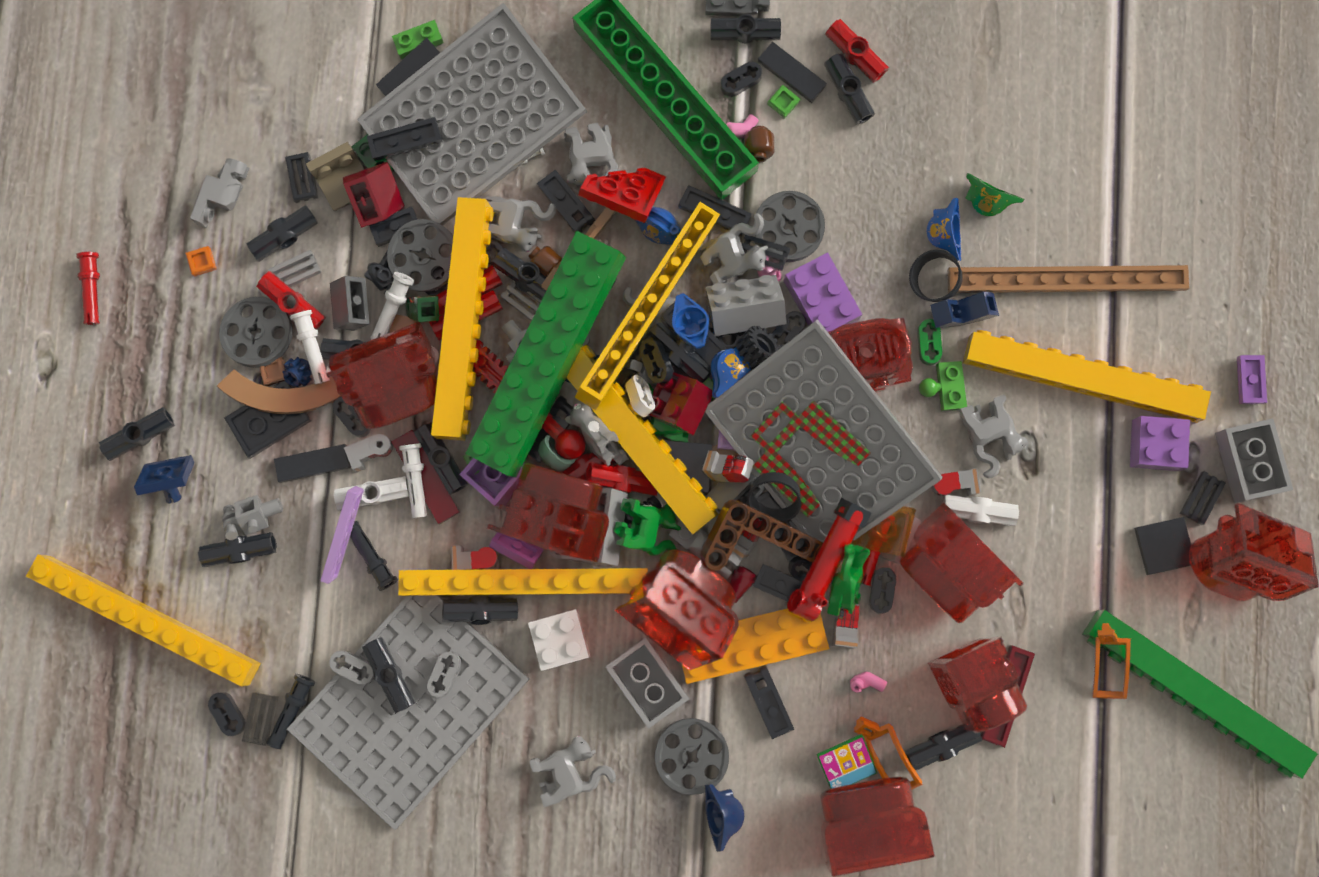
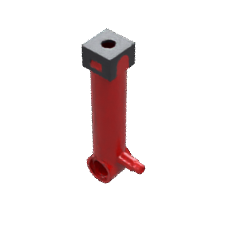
M842 497L834 511L837 517L799 589L792 593L788 600V611L810 622L818 618L822 607H825L828 603L824 595L845 556V545L851 544L859 527L865 528L872 514L868 510Z

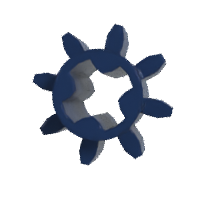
M297 357L293 360L290 358L284 364L283 378L289 385L299 387L302 384L306 386L312 380L310 377L312 375L311 368L306 359Z

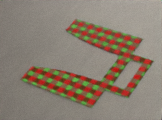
M814 400L799 416L781 402L750 435L766 450L754 463L753 468L761 475L768 472H779L793 478L800 488V511L809 517L820 506V503L798 473L777 453L795 432L802 427L822 445L857 466L871 452ZM784 412L791 421L770 444L767 443L760 435ZM770 483L792 504L795 502L797 495L792 489L783 484Z

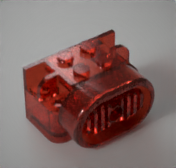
M904 318L865 320L845 324L828 332L876 393L886 390L885 387L912 381V345ZM860 348H868L871 351L872 356H863L860 352Z
M416 322L330 356L326 375L328 378L333 377L338 394L342 396L346 404L353 406L361 425L366 429H377L418 414L435 404L437 378L434 373L435 353L421 322Z
M525 463L516 486L517 489H515L511 496L509 506L499 505L498 509L507 511L503 526L488 524L487 529L561 555L598 562L609 527L607 514L597 510L603 487L600 484L531 463Z
M944 502L918 526L914 535L916 544L899 560L900 565L910 577L959 624L965 622L978 608L988 607L998 598L1002 600L1005 597L1003 593L1015 582L1019 586L1024 584Z
M1240 503L1234 505L1236 517L1227 514L1220 517L1217 530L1198 538L1190 547V564L1201 584L1215 593L1237 601H1248L1258 596L1272 601H1284L1319 587L1311 533Z
M682 550L664 552L654 569L646 573L640 583L631 589V599L629 602L618 606L615 610L689 671L723 659L739 625L738 617L732 610L736 601V594L730 583L716 571L708 568L703 560Z
M1002 637L979 638L928 662L950 708L956 710L967 731L980 733L993 729L1015 719L1027 710V703L1017 685L1018 672L1010 659L1006 657L1007 650L1003 644Z
M889 777L832 788L821 793L820 800L825 820L821 826L822 842L827 859L825 861L826 867L833 877L935 857L927 817L914 803L911 784L908 778Z

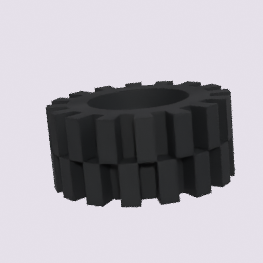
M760 326L750 327L736 342L738 344L736 346L737 350H740L739 355L744 356L743 361L745 363L748 361L751 368L757 367L781 348L780 345L776 344L778 343L777 339H773L771 333L767 334L765 328L761 330Z

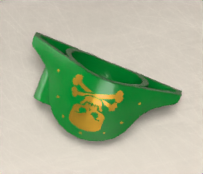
M970 173L966 175L971 186L965 199L971 201L974 209L981 215L995 216L1009 205L1022 203L1025 200L1000 190Z

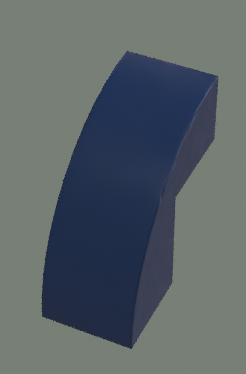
M980 292L960 300L946 299L930 305L936 328L961 326L999 316L994 293Z

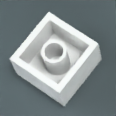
M577 609L528 623L541 671L591 657Z

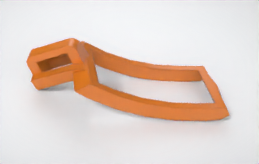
M1109 623L1102 624V630H1098V637L1095 639L1092 695L1093 698L1127 699L1131 638H1118ZM1100 644L1126 645L1123 692L1098 690Z
M864 717L858 718L854 732L863 735L873 763L891 793L897 796L923 785L921 778L907 758L893 726L888 723L879 727L876 722ZM887 733L890 734L900 758L914 779L898 787H895L888 777L871 743L872 740Z

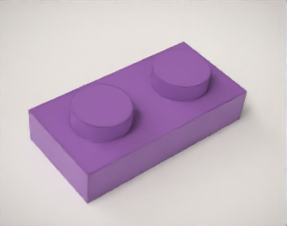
M1265 355L1238 356L1239 404L1267 403Z
M504 527L498 530L489 544L490 548L528 569L534 567L544 550Z

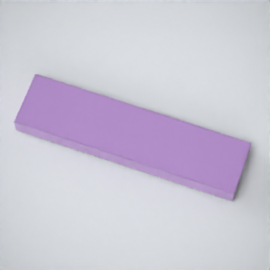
M354 486L347 491L320 580L324 583L329 584L338 577L363 495V488Z

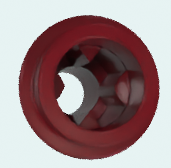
M739 565L733 571L724 596L737 603L755 583L754 578L756 574Z

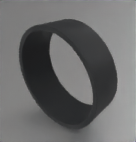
M939 249L929 250L921 254L913 262L909 272V283L913 292L921 299L931 302H940L952 298L960 289L963 279L962 270L957 259L951 253ZM936 258L951 260L958 267V280L955 287L941 298L930 299L921 292L918 284V277L922 267L927 262Z
M768 472L757 477L752 483L747 495V505L784 523L796 517L801 509L800 488L790 476L779 472ZM765 483H779L792 489L797 498L793 504L786 508L773 509L762 505L755 498L753 490Z

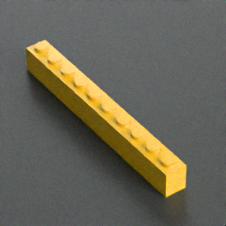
M457 198L431 435L437 439L465 441L466 435L470 433L471 423L468 420V412L473 408V396H470L471 387H474L476 382L473 366L478 361L476 339H479L481 335V326L478 324L479 315L483 314L481 293L486 288V278L483 277L484 268L488 267L489 260L488 254H486V246L490 245L491 232L488 228L489 222L493 221L494 214L493 207L490 206L486 199Z
M699 202L575 395L576 399L596 411L720 216L719 213Z
M977 330L968 338L963 364L1178 419H1187L1194 423L1203 421L1206 418L1211 392L1203 390L1201 385L1188 384L1187 386L1179 384L1180 381L1177 379H1159L1150 372L1135 373L1132 372L1130 367L1118 366L1116 368L1108 366L1109 363L1106 361H1088L1079 354H1071L1069 356L1061 354L1062 351L1059 349L1047 348L1045 350L1038 348V345L1035 343L1014 342V338L1008 336L994 337L991 336L990 332L984 330Z
M582 345L567 375V379L577 391L596 363L593 358L595 353L588 345ZM617 382L613 383L596 411L592 410L611 432L616 433L619 444L692 535L719 515L716 511L717 505L710 497L705 498L700 491L702 486L694 477L692 479L689 478L685 473L687 470L686 466L680 459L677 458L675 460L669 453L672 451L670 446L663 439L659 440L656 437L654 426L648 420L643 421L633 409L631 403L623 396L626 394L624 389Z
M37 554L26 574V577L239 686L250 685L261 664L52 556Z
M648 568L399 570L398 595L647 594Z

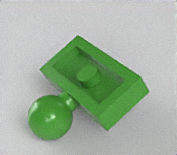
M435 20L392 36L401 60L426 38L435 47L444 44Z
M962 361L937 363L938 382L931 378L922 380L919 384L921 395L932 397L939 392L941 411L960 410L967 407Z

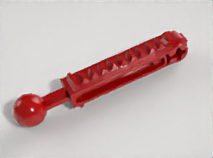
M476 339L478 361L474 363L473 370L477 377L481 376L480 380L483 383L488 382L487 387L489 389L495 388L493 391L495 394L508 366H503L504 362L501 359L496 360L497 355L493 352L490 353L491 350L487 346L483 347L484 343ZM548 413L541 428L555 440V447L559 456L567 460H573L581 456L586 445L583 435L577 430H565Z

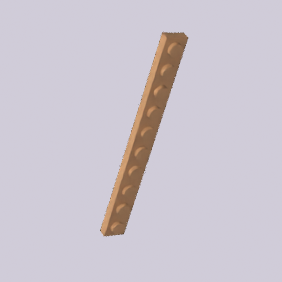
M1188 265L960 267L963 279L957 293L1187 291L1189 289ZM949 267L947 270L948 293L952 291L957 283L958 267Z

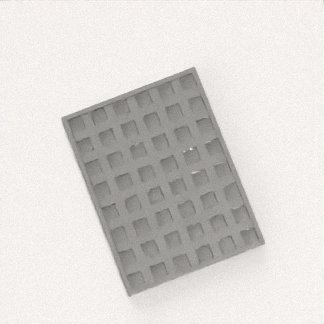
M406 596L354 654L369 662L362 647L382 637L396 665L402 671V677L415 704L395 714L381 685L377 683L375 678L368 684L360 685L337 673L287 728L293 736L394 830L403 823L530 679L468 622H443V599L440 596ZM444 652H455L461 659V665L453 685L445 696L434 697L429 693L427 684L437 659ZM452 656L443 659V662L446 664L445 673H447L449 667L455 666ZM346 663V664L344 665V666H347V667H349V668L351 667V665H350L349 663ZM355 667L354 671L361 674V680L364 677H369V674L366 672L367 667L364 669ZM387 668L384 671L383 677L387 682H391L394 678V673L391 669ZM443 675L438 682L433 683L436 687V692L445 690V686L442 684L445 677Z

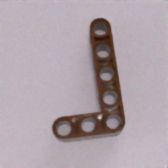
M733 499L723 505L701 549L700 559L711 570L717 571L724 568L743 529L810 562L814 561L823 541ZM740 507L741 512L739 516L732 518V509ZM761 517L762 524L760 527L753 528V521ZM778 528H783V535L775 539V531ZM725 529H729V537L725 540H720V533ZM800 538H804V545L800 549H796V542ZM713 552H718V559L710 563L708 560L709 555Z

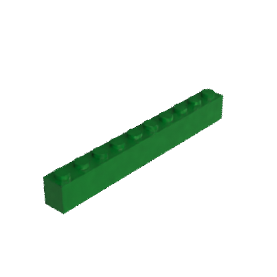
M1096 611L1082 635L1088 638L1086 641L1088 644L1095 648L1098 630H1102L1103 623H1109L1118 638H1131L1129 671L1139 678L1146 677L1151 681L1149 685L1160 692L1165 690L1171 694L1170 699L1183 707L1186 704L1193 709L1191 713L1203 721L1208 719L1214 723L1213 728L1223 735L1230 734L1236 738L1234 742L1246 750L1250 748L1257 753L1255 756L1266 764L1273 763L1278 767L1277 772L1289 779L1292 777L1303 779L1318 755L1317 752L1108 611ZM1100 644V648L1109 652L1107 656L1119 664L1121 662L1125 663L1126 645Z

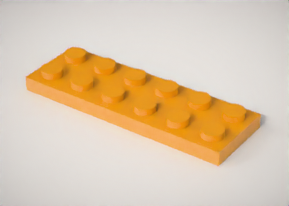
M788 608L675 636L686 684L829 649L821 613L816 620L810 622L789 612Z

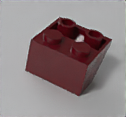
M388 162L343 177L344 187L361 228L385 220L405 207Z
M673 372L671 380L667 383H657L652 394L655 409L648 416L694 436L712 398L713 390L698 380Z

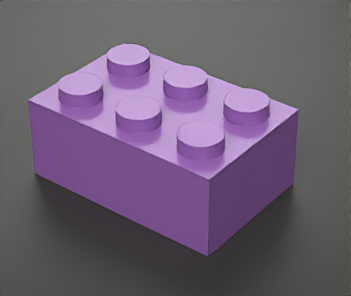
M828 252L785 274L784 283L808 326L818 319L831 336L859 321L863 315Z

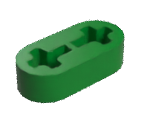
M927 319L917 329L918 351L921 362L931 366L935 365L942 357L941 329L935 327L933 319ZM927 325H930V329L935 330L930 336L931 340H928L927 332H923ZM929 345H931L932 352L937 354L932 360H930L929 356H925V353L929 350Z

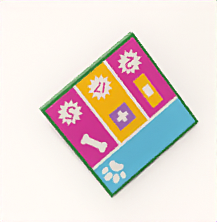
M862 734L816 754L832 793L877 774Z

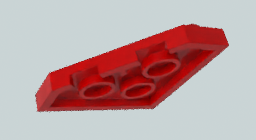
M637 168L636 172L627 173L625 170L608 172L607 176L598 177L597 174H590L584 180L578 196L645 223L664 185L666 176L647 168Z

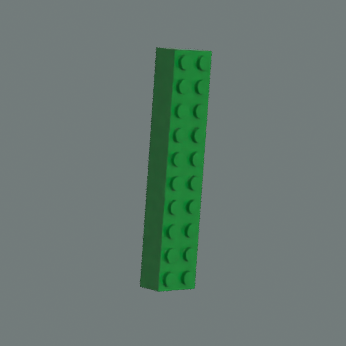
M594 0L572 17L575 31L721 200L758 172L759 162L619 0Z
M576 231L465 454L507 476L517 477L626 260V257L619 250Z

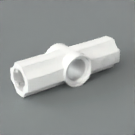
M407 476L377 482L368 481L364 484L356 485L364 490L359 507L378 505L382 502L409 497ZM354 486L334 490L337 510H342L347 491ZM376 487L378 491L377 496L370 500L367 493L370 488Z
M944 495L941 508L942 516L968 519V522L978 524L995 523L1016 526L1019 517L1018 505L993 502L992 499L984 497L965 498Z

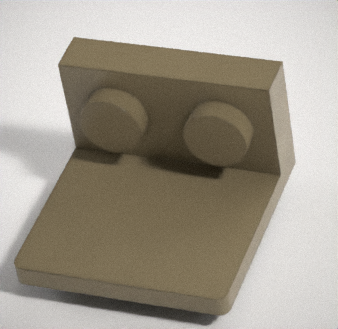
M346 142L306 163L333 211L351 204L343 184V177L364 170L353 148Z

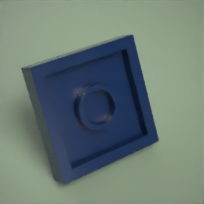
M192 455L144 464L134 485L136 494L143 495L163 491L166 503H172L171 499H173L174 503L181 500L182 496L179 493L178 487L186 486L194 466Z

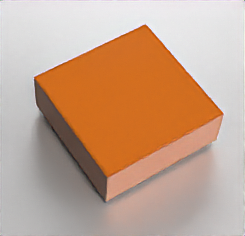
M209 246L186 253L191 274L194 277L217 270Z

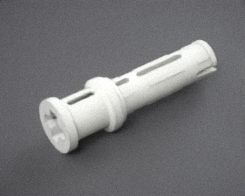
M393 273V283L385 293L386 303L370 336V339L375 342L380 333L381 335L377 342L379 344H385L398 308L406 302L405 295L407 290L414 283L411 277L403 273Z
M307 310L293 314L290 318L295 322L298 332L296 337L303 343L316 385L322 383V381H330V378L328 377L316 340L318 330L314 329L310 315L312 311Z
M421 443L399 446L404 461L402 470H404V473L406 472L412 518L427 516L421 470H423L424 464L421 463L419 453Z

